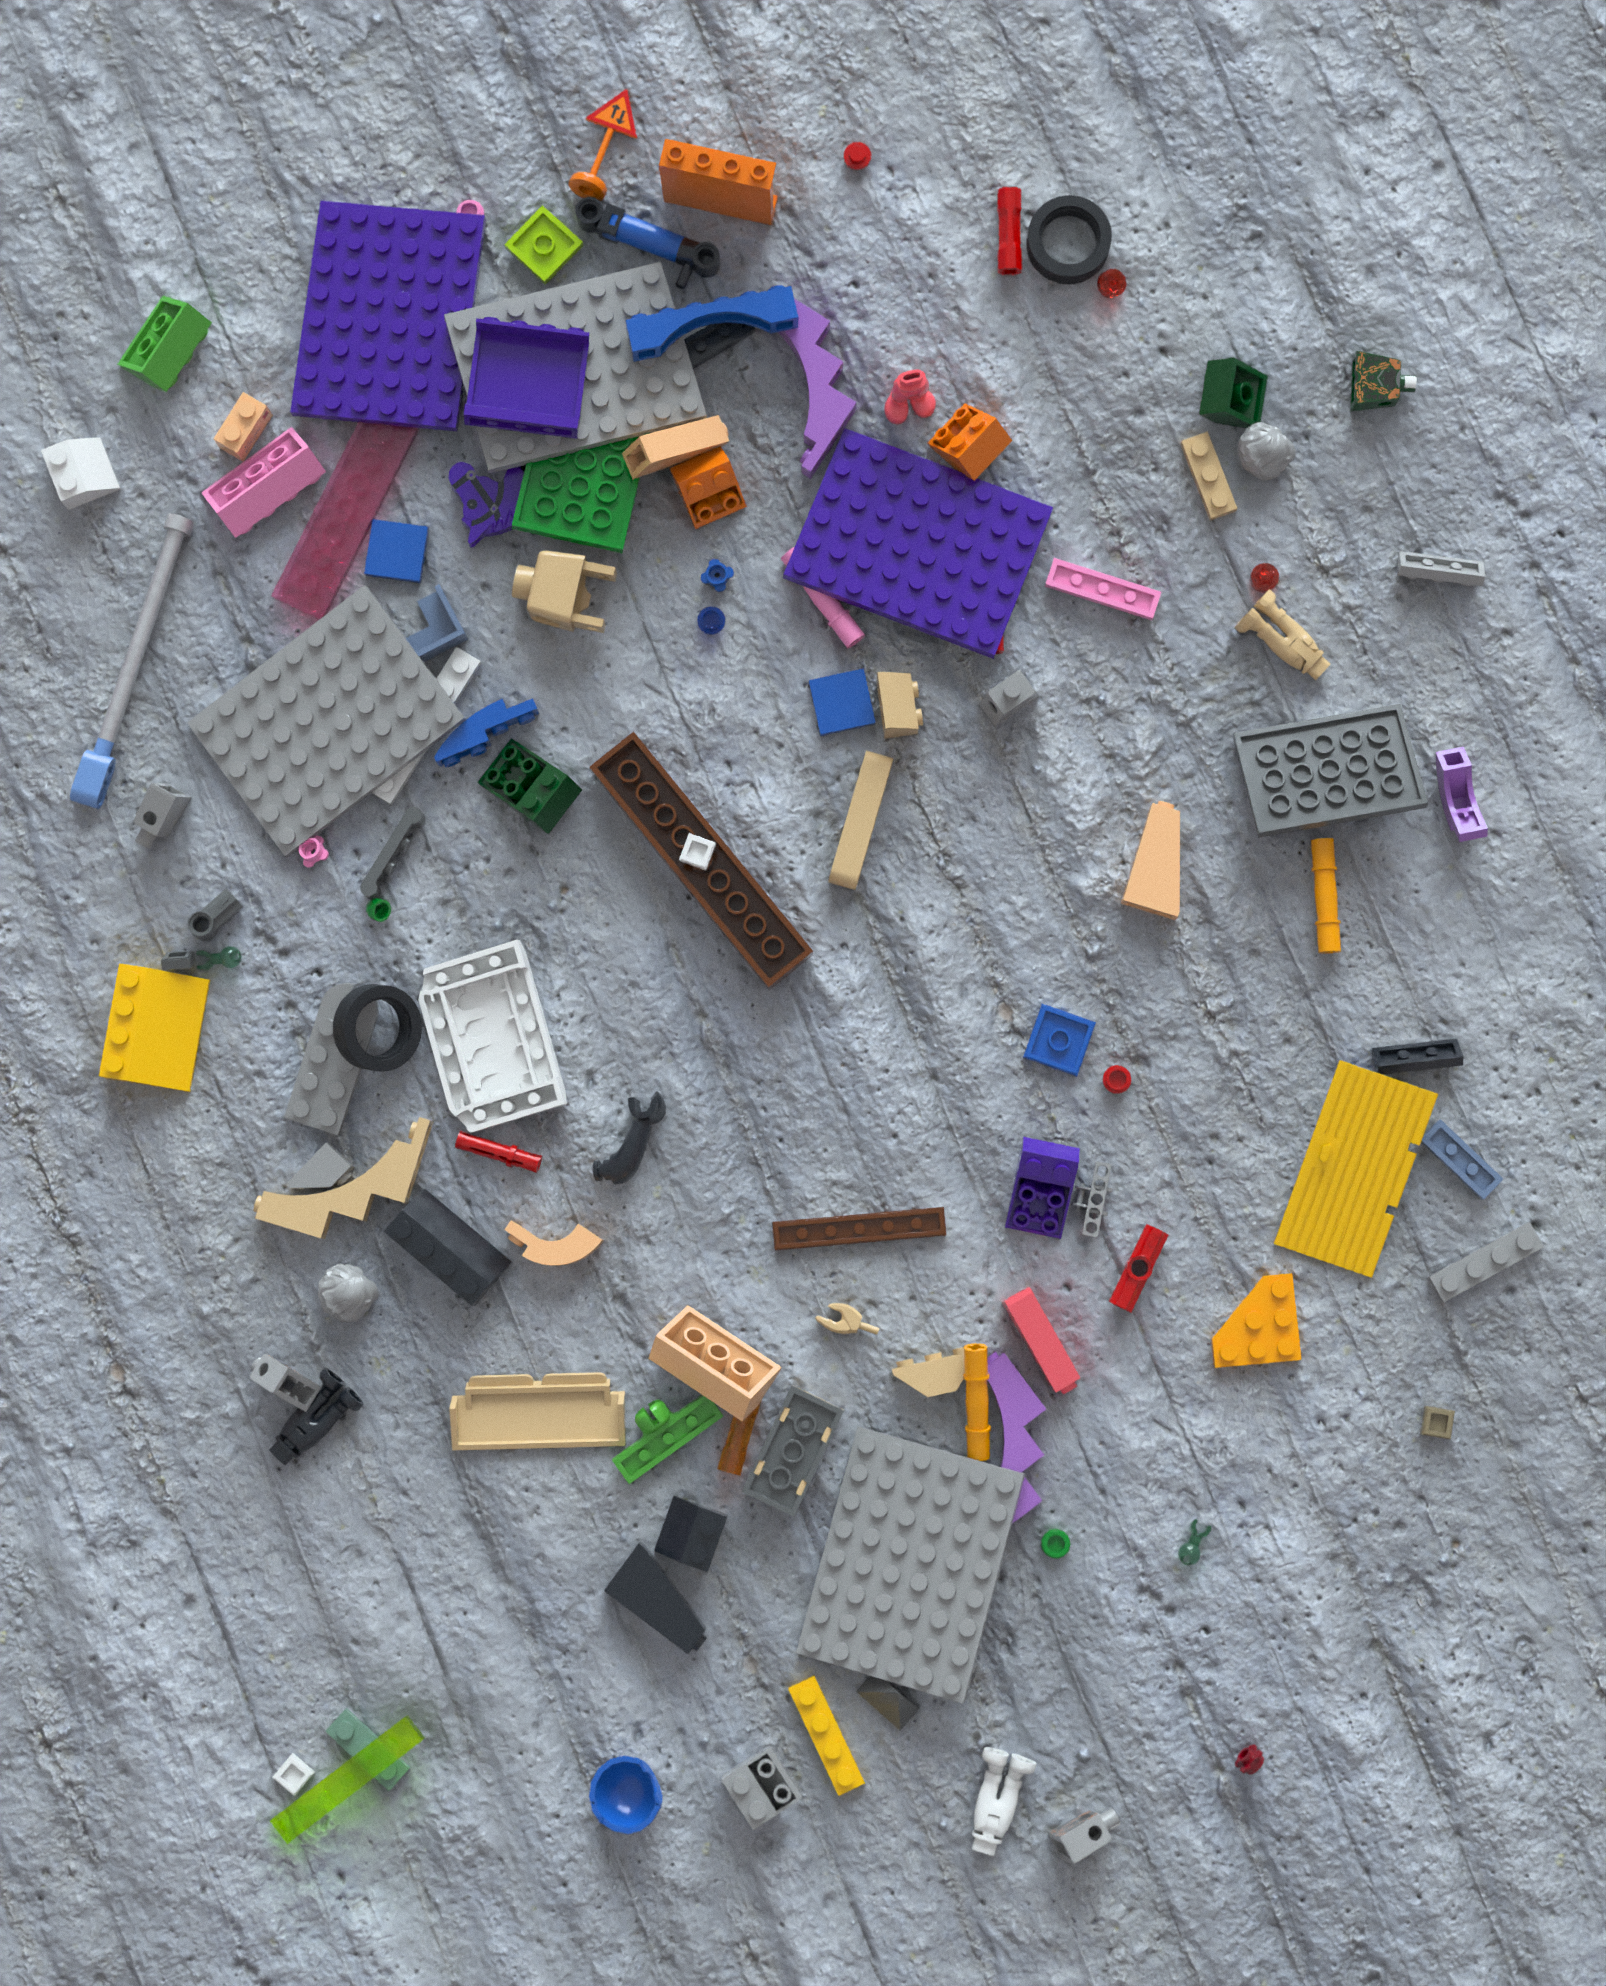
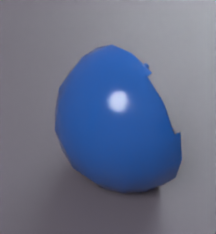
M620 1756L608 1760L598 1768L591 1781L589 1793L592 1812L600 1824L620 1833L631 1834L643 1830L654 1821L662 1807L663 1796L654 1772L645 1761L635 1757Z

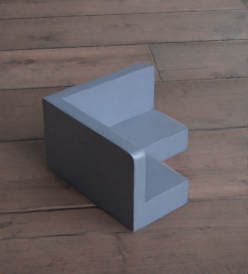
M440 584L435 586L436 592L417 601L429 626L406 638L423 662L468 640Z

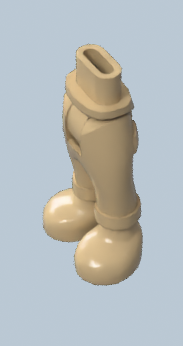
M1269 589L1255 603L1254 608L1248 611L1234 628L1240 633L1249 630L1256 631V635L1263 639L1279 658L1298 670L1303 668L1301 673L1305 674L1307 672L1314 680H1317L1329 667L1330 663L1322 656L1324 652L1318 649L1315 641L1306 630L1287 615L1286 611L1282 608L1278 609L1275 603L1276 595ZM1259 613L1265 614L1267 617H1269L1270 621L1274 625H1276L1286 635V637L1280 635L1275 629H1273V627L1268 622L1266 623Z

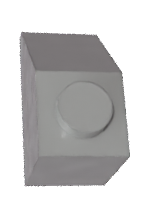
M325 1143L286 1185L291 1189L336 1188L338 1185L341 1187L352 1178L353 1175L350 1172L355 1167L331 1144Z

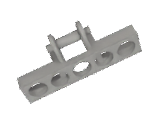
M1095 1161L1090 1188L1085 1187V1183H1081L1080 1186L1075 1185V1188L1079 1190L1077 1201L1072 1203V1205L1076 1206V1210H1080V1207L1086 1208L1081 1235L1098 1238L1101 1217L1108 1216V1212H1104L1103 1207L1106 1192L1112 1193L1113 1190L1107 1187L1112 1164ZM1099 1166L1106 1167L1104 1177L1097 1174ZM1096 1180H1102L1104 1182L1103 1186L1095 1185ZM1090 1191L1088 1204H1082L1084 1192ZM1094 1194H1099L1102 1197L1101 1204L1095 1205L1092 1203L1091 1198ZM1089 1214H1096L1097 1219L1090 1218ZM1089 1222L1095 1223L1094 1233L1087 1232Z

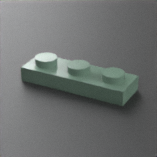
M348 1708L326 1730L340 1746L388 1791L410 1769V1766Z

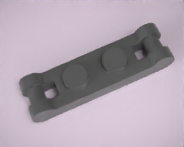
M410 807L407 809L361 883L360 890L368 899L379 898L381 895L380 884L385 876L390 877L396 869L397 862L395 860L400 852L405 853L412 842L410 836L414 829L420 828L425 824V816L419 808Z

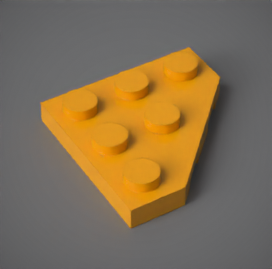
M1292 1273L1262 1276L1254 1288L1211 1338L1214 1368L1302 1360Z

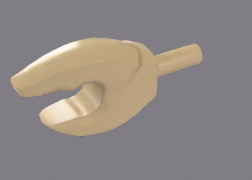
M843 1303L828 1305L829 1308L842 1314V1319L839 1322H834L821 1316L815 1317L816 1321L823 1327L839 1334L857 1333L859 1328L877 1335L880 1329L861 1322L862 1315L855 1308Z

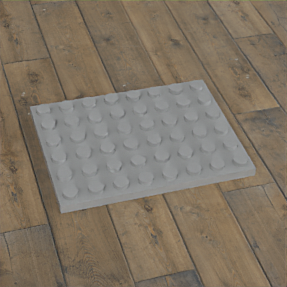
M661 262L444 315L466 396H468L476 336V318L494 317L503 322L520 320L528 323V325L540 326L541 324H550L558 329L568 330L575 327L584 330V332H590L578 439L475 426L489 474L526 465V463H534L550 457L554 458L566 455V453L570 454L582 449H590L706 419V411L683 336L670 345L662 356L633 362L625 320L630 319L636 314H657L665 308H673L675 310Z
M364 585L188 721L187 724L284 856L289 857L299 849L302 843L322 832L467 719L417 655L416 651L369 588Z
M858 1426L796 1653L962 1704L965 1703L1025 1474Z

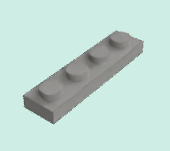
M1527 1222L1430 1275L1428 1279L1443 1303L1544 1248L1531 1223Z

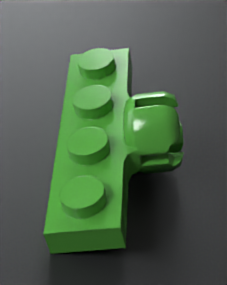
M702 1394L674 1413L667 1408L662 1400L648 1403L649 1409L656 1418L652 1420L644 1408L638 1411L635 1415V1422L643 1435L635 1443L612 1458L613 1463L629 1484L721 1419L723 1414L717 1405Z

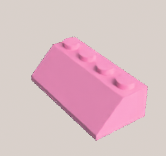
M291 427L201 493L236 538L240 534L249 532L253 525L262 518L272 515L281 504L294 499L298 492L307 485L316 483L326 471L307 444Z

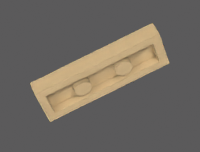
M1208 431L1182 440L1180 445L1209 520L1211 521L1236 512L1238 508Z

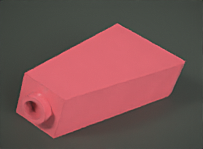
M1026 1287L1002 1301L1003 1306L1053 1392L1061 1391L1062 1394H1065L1076 1388L1077 1384L1075 1381L1079 1380L1080 1376L1031 1288Z

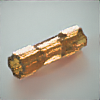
M761 1402L743 1421L733 1416L717 1467L718 1470L741 1476L747 1455V1447Z

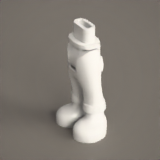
M985 1747L982 1758L988 1762L989 1770L985 1771V1779L975 1806L974 1830L972 1832L975 1839L972 1849L994 1856L997 1844L1002 1843V1838L1012 1822L1017 1806L1019 1788H1021L1023 1782L1020 1779L1024 1774L1034 1773L1037 1764L1028 1758L1012 1754L1008 1775L1005 1777L1001 1796L997 1799L998 1787L1002 1779L1001 1773L1007 1763L1009 1754L1000 1749Z

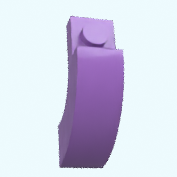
M1464 747L1436 752L1439 792L1450 830L1455 831L1459 842L1487 837L1488 828L1477 805L1473 790L1472 765Z

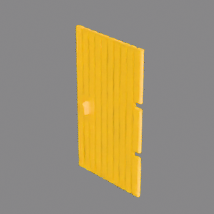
M1339 1060L1274 1244L1372 1278L1394 1215L1385 1212L1388 1205L1396 1208L1399 1205L1417 1153L1408 1151L1409 1145L1413 1143L1420 1146L1438 1094Z

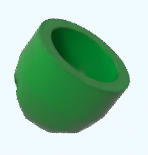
M373 898L366 905V913L372 920L383 922L391 914V905L387 900Z

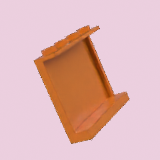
M665 139L659 162L664 202L772 225L778 201V195L773 194L772 182L776 163Z

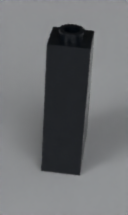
M640 1541L604 1592L685 1653L689 1654L692 1648L698 1651L707 1639L703 1634L706 1626L645 1544Z

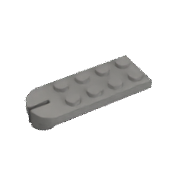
M342 983L335 985L323 996L284 1118L340 1135L361 1068L350 1064L338 1051L333 1037V1020L342 999L349 992L357 988L358 984ZM377 1000L369 1003L362 1009L356 1022V1037L360 1046L366 1052L379 1015Z

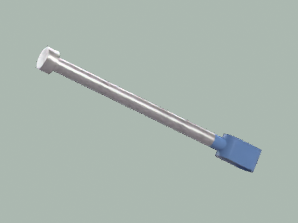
M171 513L167 514L163 528L168 530L160 556L93 751L86 750L81 758L70 792L71 801L96 809H100L104 802L116 765L115 758L110 757L180 547L184 537L191 536L195 524L185 517Z

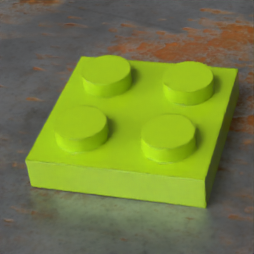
M543 205L504 244L505 248L545 285L584 246L583 241Z

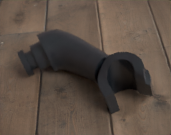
M658 1091L651 1097L650 1107L644 1112L640 1110V1101L635 1097L628 1098L630 1113L636 1118V1121L632 1122L622 1145L615 1154H611L608 1160H603L602 1164L600 1160L593 1162V1175L596 1182L602 1181L604 1177L605 1180H612L613 1184L617 1185L626 1183L633 1178L643 1159L652 1130L651 1125L660 1122L666 1113L664 1098Z

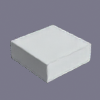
M689 833L679 861L706 871L716 843Z
M292 1753L272 1778L295 1796L315 1772Z

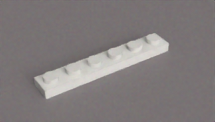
M458 647L455 648L436 678L455 705L481 665V661ZM425 752L378 787L372 794L393 805Z

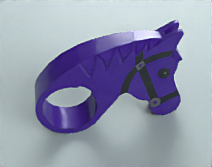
M458 462L450 469L449 481L451 488L463 503L464 516L461 521L470 531L468 538L470 548L475 547L485 536H495L513 530L512 522L524 476L521 466L507 469L501 482H496L486 476H477L474 468L466 462Z

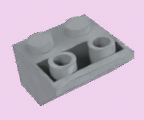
M771 1747L747 1758L722 1775L721 1781L753 1830L803 1798Z

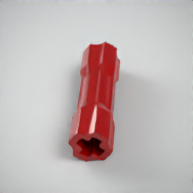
M1002 187L997 192V213L999 215L998 274L1018 275L1021 274L1022 270L1020 238L1021 189L1018 187Z

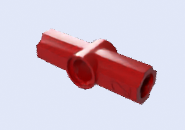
M1148 1224L1145 1225L1130 1258L1125 1263L1124 1270L1108 1302L1132 1313L1169 1236L1167 1233ZM1136 1260L1142 1261L1146 1266V1271L1141 1277L1135 1276L1131 1270V1266Z

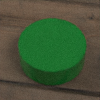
M1050 1529L1042 1536L1041 1548L1050 1558H1062L1070 1549V1539L1064 1531Z

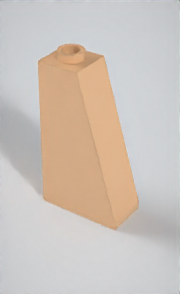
M719 415L640 436L622 455L632 479H636L685 462L719 446L723 447L729 442L728 430L726 425L721 422Z
M1158 801V804L1152 803L1149 808L1121 904L1176 920L1180 912V811L1175 810L1173 804Z

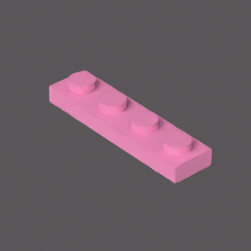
M1057 558L1053 559L1045 587L1148 620H1153L1161 595V591Z

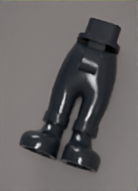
M324 1368L319 1374L322 1386L308 1410L305 1412L297 1408L284 1424L280 1435L275 1437L277 1442L269 1449L283 1465H286L293 1457L298 1458L301 1453L316 1445L330 1431L336 1421L344 1415V1411L349 1409L358 1411L364 1405L356 1392L350 1387H346L340 1393L337 1400L331 1403L327 1410L317 1419H314L319 1410L345 1385V1382L328 1368Z

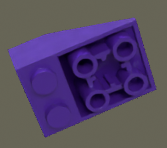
M1023 1137L1005 1228L1061 1239L1078 1170L1080 1148Z

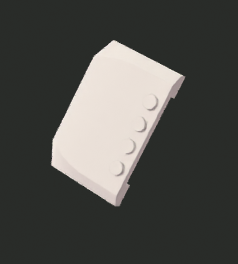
M517 939L424 969L423 987L418 999L448 1108L455 1117L460 1119L470 1133L567 1104L565 1087L528 957L520 940Z

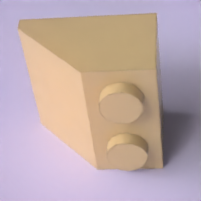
M877 672L876 684L884 739L918 734V726L923 725L921 709H916L914 698H919L917 681L912 682L911 673Z

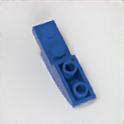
M532 698L508 709L503 699H500L473 714L449 735L435 754L434 758L439 767L443 765L445 768L452 767L460 763V758L470 754L471 757H476L487 751L486 748L492 746L488 737L489 734L493 733V736H498L509 730L508 727L516 723L525 725L534 721L535 716L540 714L534 699Z

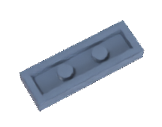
M1441 1119L1437 1120L1424 1134L1421 1143L1481 1200H1484L1503 1180L1492 1167Z

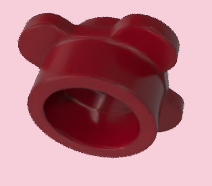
M1255 1744L1244 1748L1238 1754L1235 1766L1240 1768V1772L1243 1774L1252 1775L1256 1773L1264 1763L1262 1751L1257 1750Z

